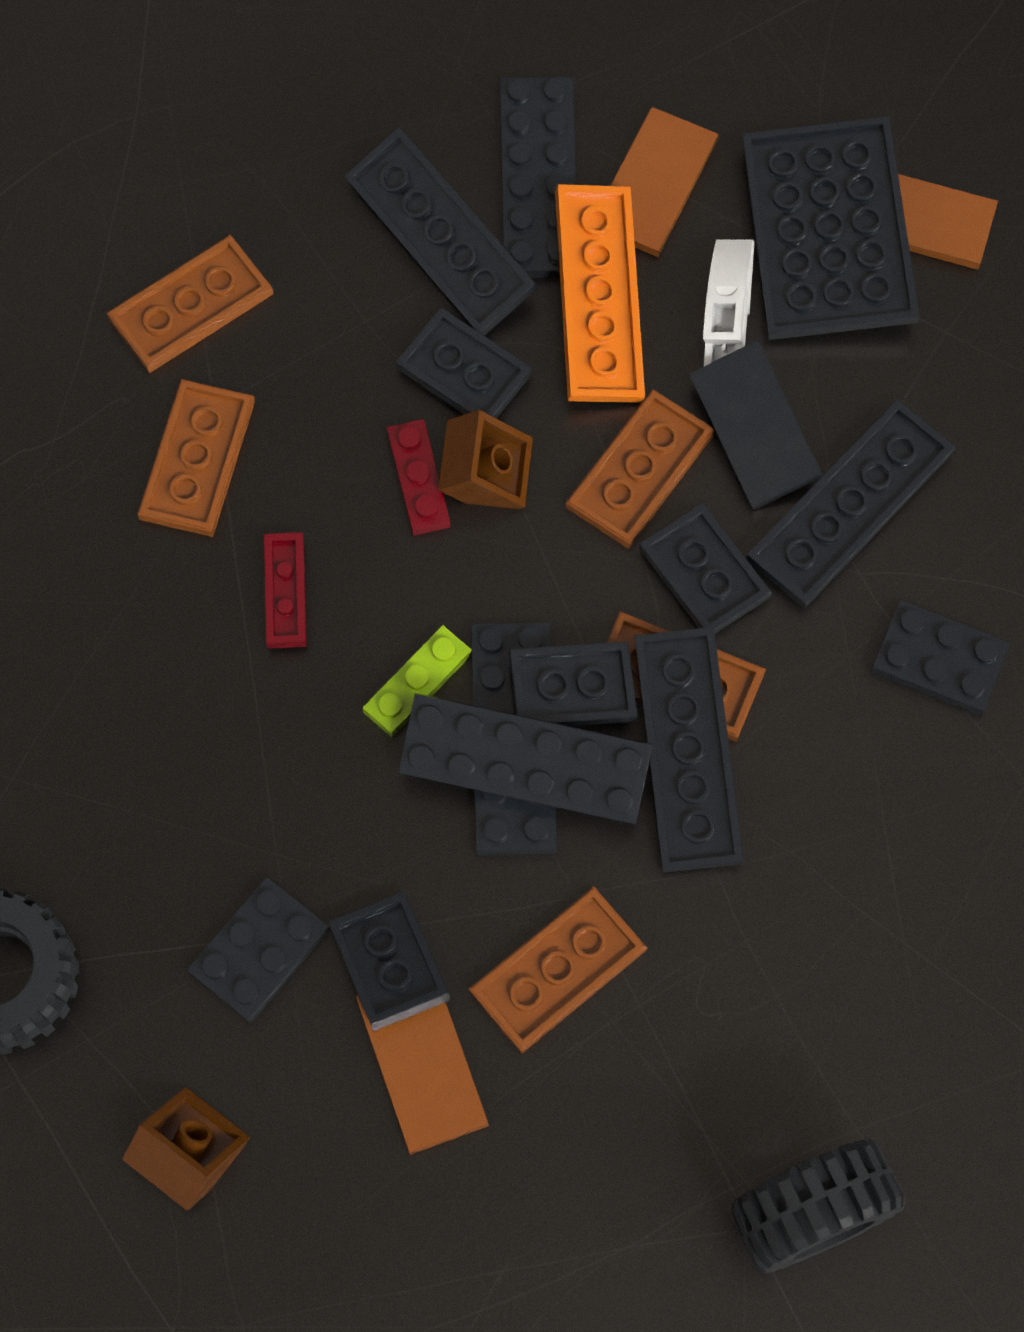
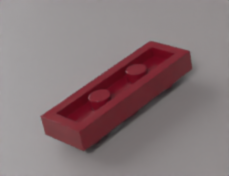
M424 419L387 427V434L413 536L450 528V519L443 492L438 490L439 476Z
M303 532L264 534L267 649L307 647Z

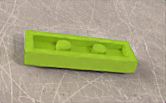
M442 625L363 707V713L393 738L410 719L414 695L419 693L433 696L471 657L472 649Z

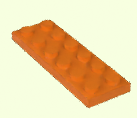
M558 184L555 189L568 401L642 402L645 398L631 187Z

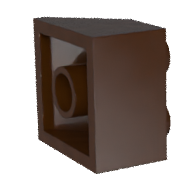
M481 410L447 420L438 490L465 504L512 509L525 508L533 438Z
M185 1087L140 1124L122 1160L188 1211L212 1189L248 1143L250 1136Z

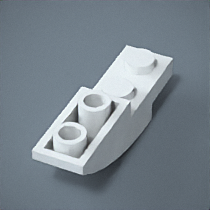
M716 240L710 268L704 318V366L745 346L747 314H750L754 240Z

